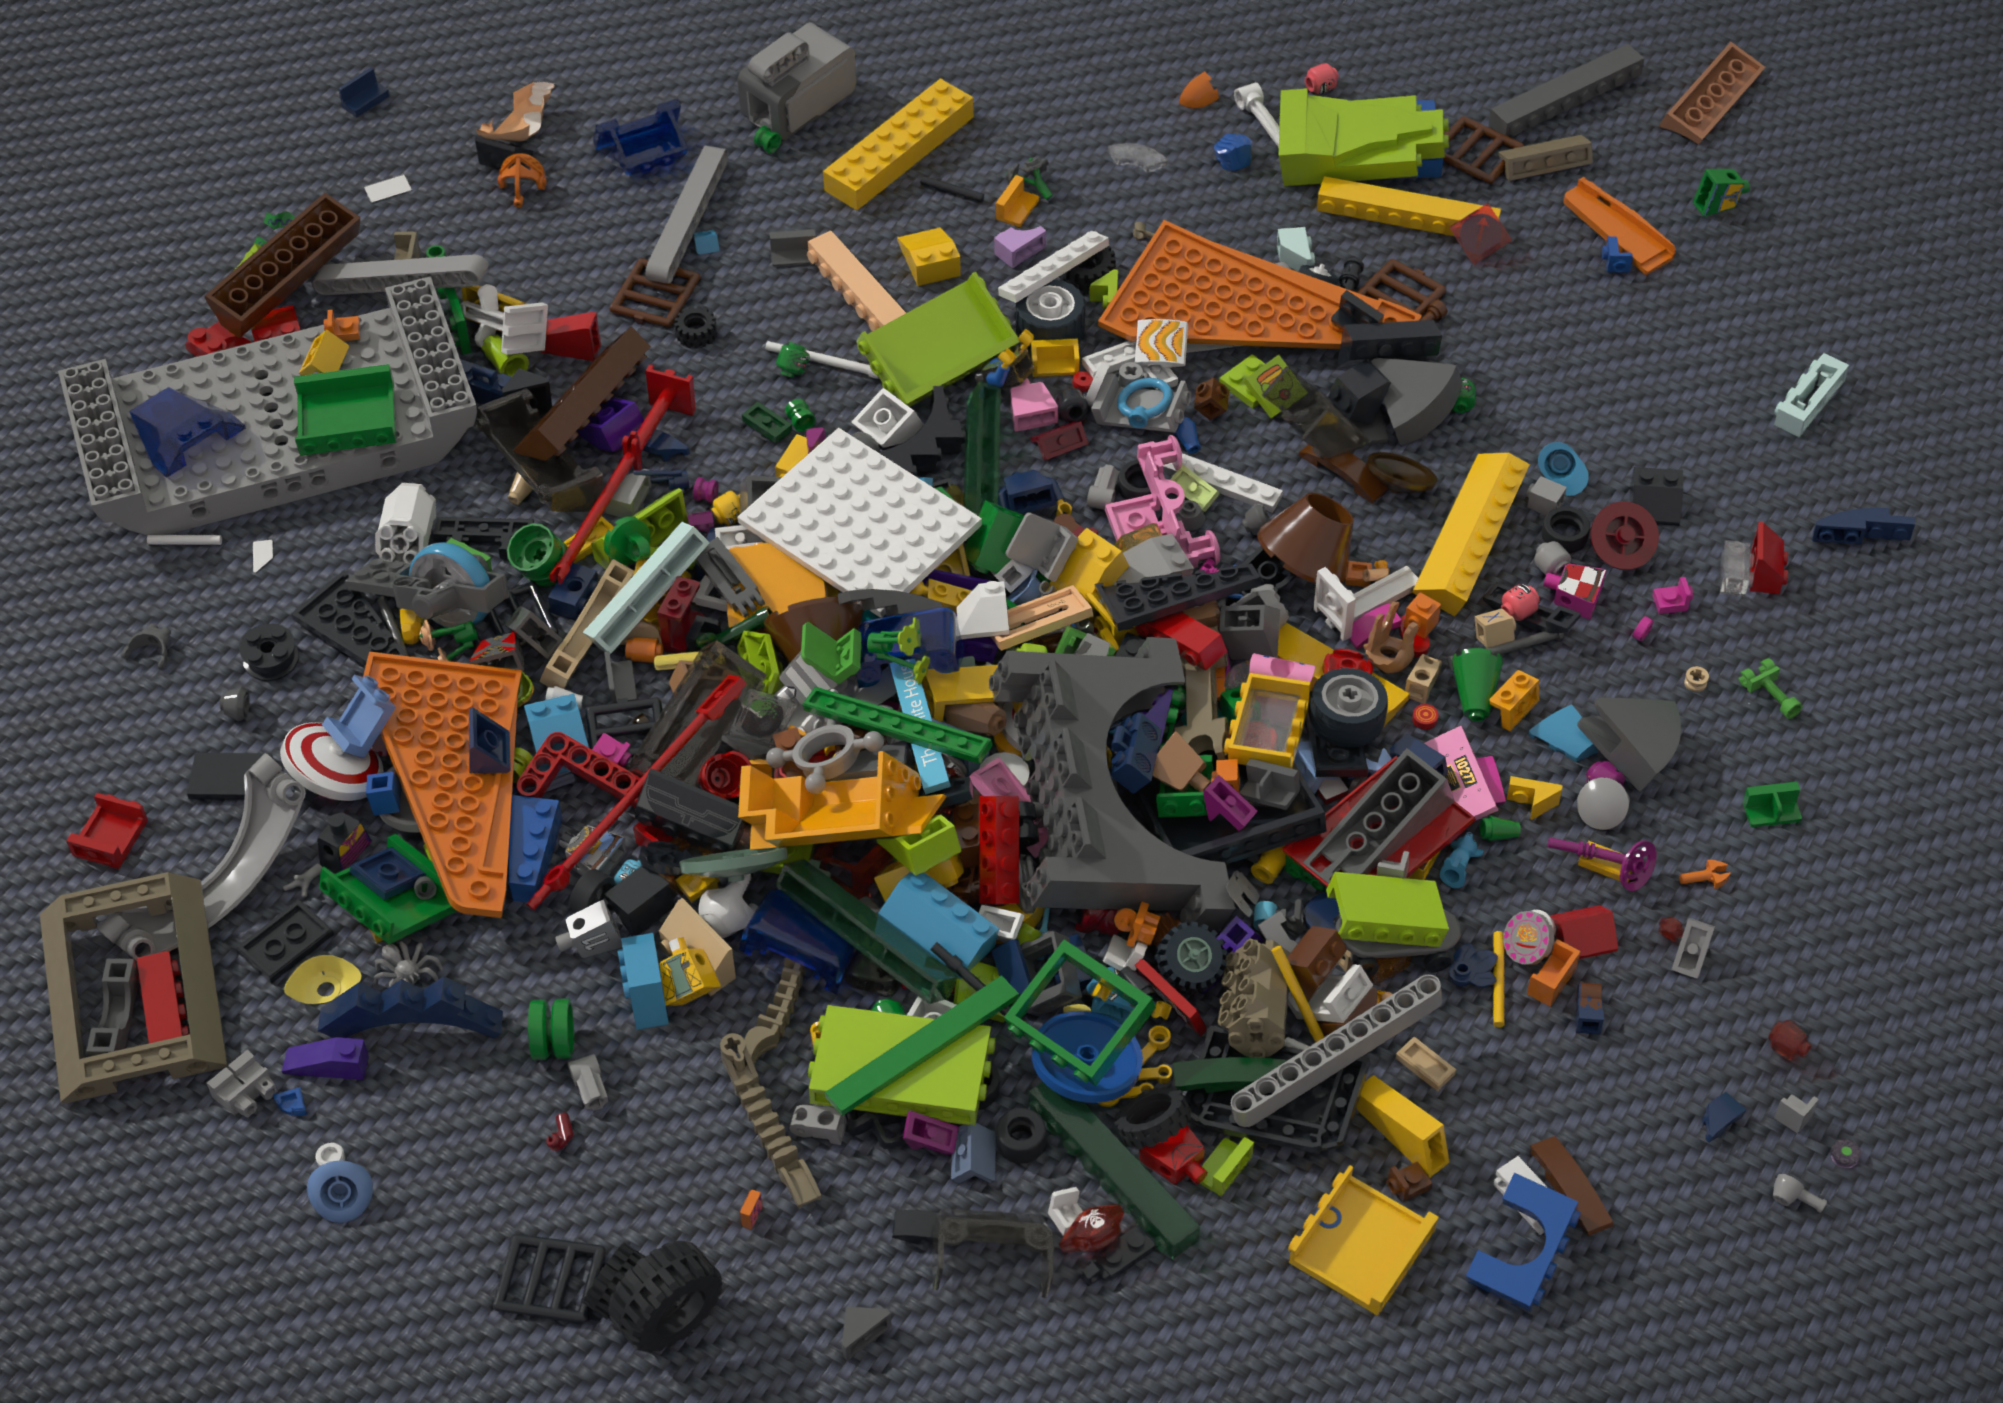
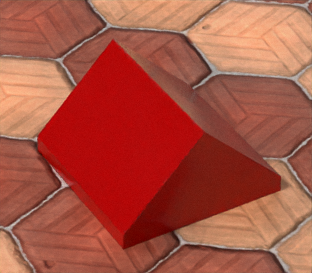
M1598 905L1549 915L1555 923L1557 939L1581 951L1579 959L1618 951L1613 911Z

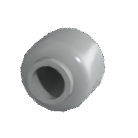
M1545 542L1537 548L1534 563L1545 575L1548 572L1561 576L1565 565L1571 563V555L1558 542Z

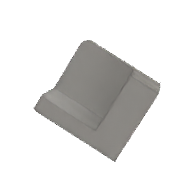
M1403 852L1401 863L1387 860L1379 862L1377 876L1407 878L1409 852Z
M1791 1094L1788 1099L1783 1098L1780 1101L1774 1118L1798 1134L1813 1117L1819 1099L1814 1096L1806 1104Z

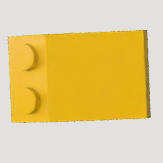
M941 228L897 237V241L917 286L961 276L959 252L954 241Z
M1086 528L1078 536L1079 539L1076 547L1068 557L1062 573L1058 576L1056 582H1050L1046 592L1050 590L1052 585L1057 591L1074 585L1086 600L1087 593H1096L1094 584L1103 583L1104 587L1112 586L1128 569L1129 564L1120 549Z

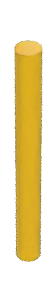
M1496 931L1493 933V952L1498 955L1496 965L1493 967V975L1497 980L1493 984L1494 1027L1501 1028L1504 1026L1503 932Z
M1276 946L1271 950L1315 1043L1324 1038V1035L1282 947Z

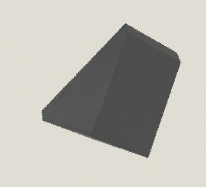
M846 1307L842 1338L843 1358L846 1361L850 1360L892 1327L891 1313L888 1309Z

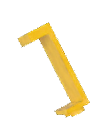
M998 665L928 669L926 676L923 678L922 686L931 718L943 721L945 705L996 702L994 701L993 692L989 689V678L993 675ZM1011 702L1015 712H1018L1023 702Z

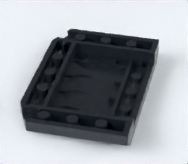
M1210 1025L1199 1059L1248 1056H1244L1229 1045V1032L1227 1030ZM1284 1046L1270 1057L1265 1058L1285 1059L1288 1061L1304 1050ZM1361 1056L1250 1127L1239 1126L1234 1120L1231 1107V1099L1235 1095L1234 1089L1207 1094L1205 1088L1189 1090L1186 1093L1185 1099L1191 1110V1119L1207 1131L1240 1138L1246 1137L1249 1140L1310 1153L1344 1147L1370 1067V1058ZM1267 1093L1264 1096H1269L1273 1093ZM1243 1108L1241 1111L1248 1110L1249 1108Z

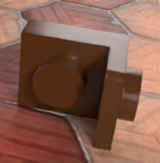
M1418 1162L1401 1170H1398L1396 1166L1391 1167L1389 1170L1387 1185L1391 1193L1398 1195L1402 1203L1432 1189L1433 1183Z

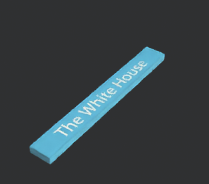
M893 643L892 651L887 652L891 656L916 664L914 653L911 656H907L905 652L900 651L898 643ZM889 661L902 712L932 721L922 682L921 684L916 683L913 669ZM911 743L925 795L951 787L941 752Z

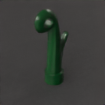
M766 606L756 611V614L717 635L711 632L703 633L696 638V645L702 649H710L732 641L738 644L743 631L754 632L761 628L765 629L764 621L773 611L769 606Z

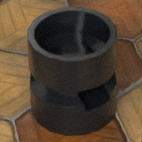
M1019 802V848L1033 846L1039 842L1038 826L1034 824L1037 820L1036 807L1032 802Z

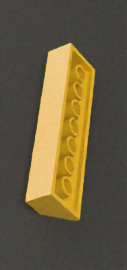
M1487 453L1476 456L1412 593L1418 595L1421 592L1439 602L1442 610L1453 616L1457 615L1468 600L1530 464L1511 453Z

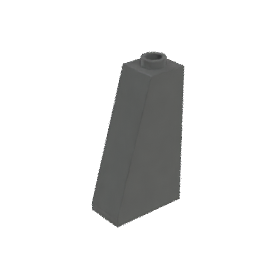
M899 741L884 745L879 750L886 752L914 770V759L907 742ZM865 750L859 752L854 764L846 772L828 779L826 782L877 777L878 751L870 752Z

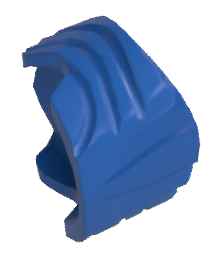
M1225 134L1214 145L1216 160L1220 161L1223 169L1229 171L1239 170L1251 164L1252 140L1245 135Z

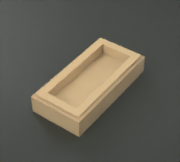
M1415 1037L1396 1053V1059L1436 1091H1439L1456 1074V1069Z

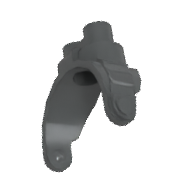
M151 623L148 628L143 629L141 633H137L129 639L127 646L121 653V657L127 659L135 649L142 646H157L162 649V657L158 663V669H164L168 660L166 646L169 642L168 637L171 634V630L166 627L159 629L157 625Z

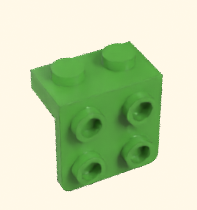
M806 622L802 628L801 658L806 664L823 673L825 677L840 684L848 677L855 675L860 669L862 633L853 628L836 641L810 622Z

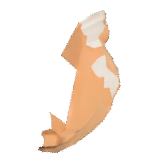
M533 82L513 93L514 111L494 132L492 121L490 124L482 123L481 129L476 130L477 135L485 139L511 142L524 141L535 135L540 130L544 104L550 99L554 84Z

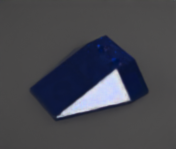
M170 387L129 411L152 465L166 478L187 466L183 452L208 436L217 432L227 441L246 429L245 425L231 412Z

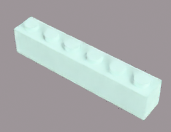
M681 522L583 633L599 649L605 652L609 651L611 654L673 585L676 577L681 576L708 546V540L694 526Z

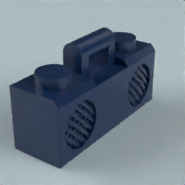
M461 359L460 361L475 402L505 412L502 388L511 379V376L502 373L501 375L497 374L494 370Z
M1136 713L1131 718H1125L1120 726L1115 728L1111 745L1112 749L1117 753L1112 759L1113 765L1110 776L1133 794L1152 780L1162 729L1142 713Z

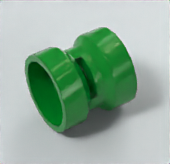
M792 400L785 407V414L791 420L796 431H807V429L812 428L815 424L816 418L811 410H809L805 400Z

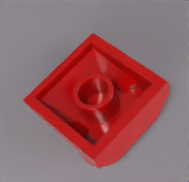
M217 322L208 328H195L190 331L188 342L185 343L187 351L198 357L252 342L244 336L238 338L221 326L220 322Z

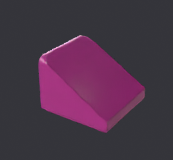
M824 428L807 429L808 454L825 440Z

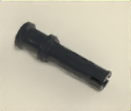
M1357 258L1345 260L1344 272L1339 278L1340 287L1353 291L1359 285V275L1364 270V264L1361 260Z

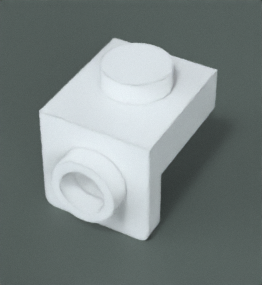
M1077 1187L1052 1193L1048 1214L1063 1236L1089 1230V1219L1086 1228V1219L1081 1221V1217L1086 1215L1077 1203L1080 1193Z

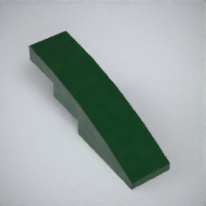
M1229 1057L1173 1063L1175 1087L1178 1091L1205 1088L1206 1094L1234 1089L1236 1094L1285 1063L1286 1060Z

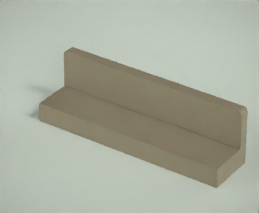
M1582 135L1499 152V157L1505 161L1506 179L1509 181L1593 164L1592 142Z

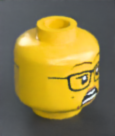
M727 491L713 501L711 511L720 525L724 524L730 527L738 522L737 517L741 514L740 494L736 495L733 491Z

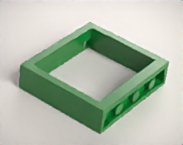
M1064 939L1004 1016V1019L1009 1026L1007 1029L1019 1039L1022 1036L1030 1041L1029 1045L1038 1053L1042 1054L1045 1051L1052 1056L1051 1060L1062 1069L1067 1066L1073 1070L1074 1077L1080 1082L1087 1083L1089 1081L1094 1086H1097L1156 1007L1150 996ZM1066 960L1135 1006L1091 1066L1021 1019Z

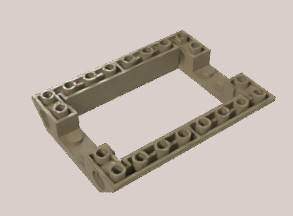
M166 872L60 895L40 914L61 1104L117 1092L116 1081L169 1070L172 1079L228 1067L200 879ZM147 906L151 916L164 914L168 910L173 909L190 1035L85 1058L70 932L95 929L97 927V916Z

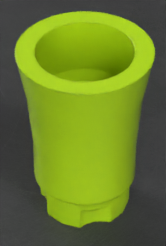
M489 335L483 340L481 349L500 375L502 373L512 377L519 368L527 371L529 360L524 354L506 355L501 352L502 338L500 336Z

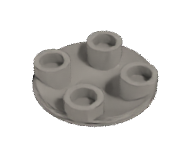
M1596 778L1589 781L1581 789L1577 799L1578 813L1582 820L1592 828L1599 830L1613 829L1626 817L1630 797L1624 787L1617 781L1610 778Z

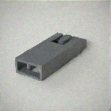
M716 537L710 541L708 546L695 559V562L733 611L736 612L738 610L745 618L749 614L744 607L748 606L754 612L757 608L753 601L756 600L761 607L765 605V602L760 596L758 587L721 540ZM739 583H742V585L745 587L744 591L741 590L740 586L735 588L734 591L732 589Z

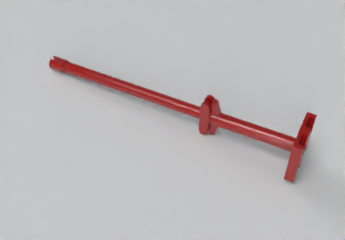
M649 364L646 369L649 404L653 405L638 431H632L630 436L625 435L623 437L624 456L562 558L550 573L549 578L553 583H555L557 578L559 584L563 583L570 571L571 565L628 471L632 467H634V471L641 470V452L666 411L672 410L693 416L696 411L692 375L682 378L676 376V371L666 369L665 373L654 370V365Z

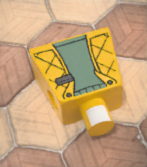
M684 937L676 938L669 942L673 956L661 961L659 964L666 1006L685 1005L721 987L703 949H688Z

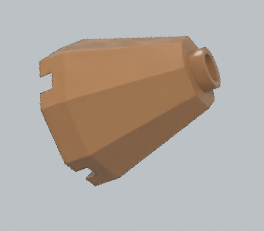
M997 702L945 705L944 716H946L947 722H943L972 734L995 736L1006 726V712Z

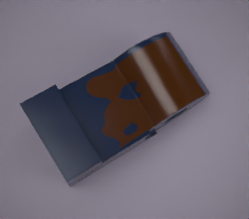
M1578 982L1576 1033L1601 1034L1604 1022L1601 984ZM1583 1021L1596 1022V1024L1593 1026H1586L1583 1024Z

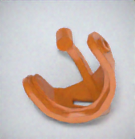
M513 154L506 158L498 176L499 188L503 189L507 185L506 178H515L514 206L517 208L522 207L524 199L520 193V178H529L536 181L537 188L540 190H545L547 184L543 166L537 159L527 154ZM521 162L530 167V170L522 166Z

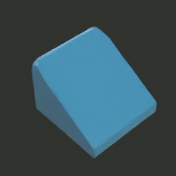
M714 230L694 233L693 239L697 254L719 251L718 238Z

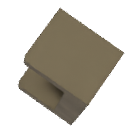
M394 232L396 245L394 260L419 258L421 251L417 232Z

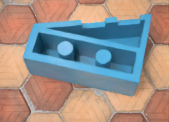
M653 933L621 938L623 949L618 950L622 981L625 982L623 983L625 999L631 998L636 1030L669 1024Z

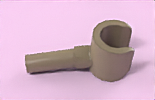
M1143 222L1135 223L1133 236L1136 240H1142L1145 237L1152 238L1155 233L1147 231L1146 225Z

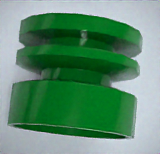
M532 523L523 526L514 533L507 547V556L511 565L530 582H536L540 587H549L558 582L557 578L555 583H553L549 575L557 562L562 558L568 546L549 528L542 524Z

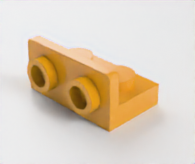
M1517 670L1489 699L1490 705L1501 710L1502 728L1511 731L1540 701L1539 679Z

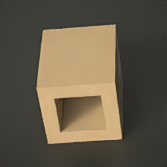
M1503 609L1475 616L1476 637L1486 648L1515 640V620L1513 616H1510Z

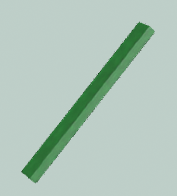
M814 687L802 704L804 711L869 731H876L885 736L977 764L982 762L993 746L989 738L819 687Z
M1001 975L827 1090L825 1098L841 1116L845 1115L1018 1000L1019 993Z

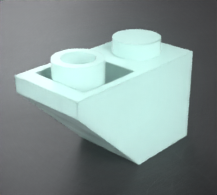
M1305 227L1278 229L1277 249L1280 262H1286L1289 267L1298 272L1302 265L1314 266V252H1310L1311 237L1307 236Z

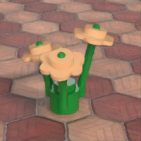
M424 620L420 631V640L423 645L428 647L429 651L434 650V645L436 644L435 637L454 634L456 642L463 643L462 646L449 655L440 647L437 648L440 654L437 658L442 661L452 662L451 660L464 650L474 647L472 641L478 639L475 626L471 620L457 626L433 630L427 620Z

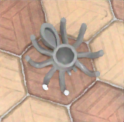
M403 941L400 942V949L404 956L403 961L398 947L394 944L383 947L382 957L384 959L375 960L377 971L381 970L380 964H383L394 972H380L374 976L375 987H378L379 978L381 977L396 978L389 982V987L401 979L415 984L420 979L419 974L425 972L429 973L436 982L439 978L432 969L428 967L419 969L427 960L434 961L438 969L443 970L439 959L431 955H425L416 963L420 951L422 953L425 952L422 943L417 944L412 960H410L407 946Z

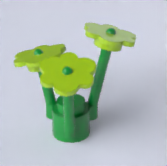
M916 617L913 618L911 625L904 626L901 631H881V633L872 632L869 634L867 648L870 653H876L877 659H885L913 669L914 680L917 684H921L927 674V668L930 664V658L927 656H923L922 661H917L916 664L887 654V652L892 651L893 643H898L900 651L905 652L907 656L913 655L914 648L921 646L920 623Z

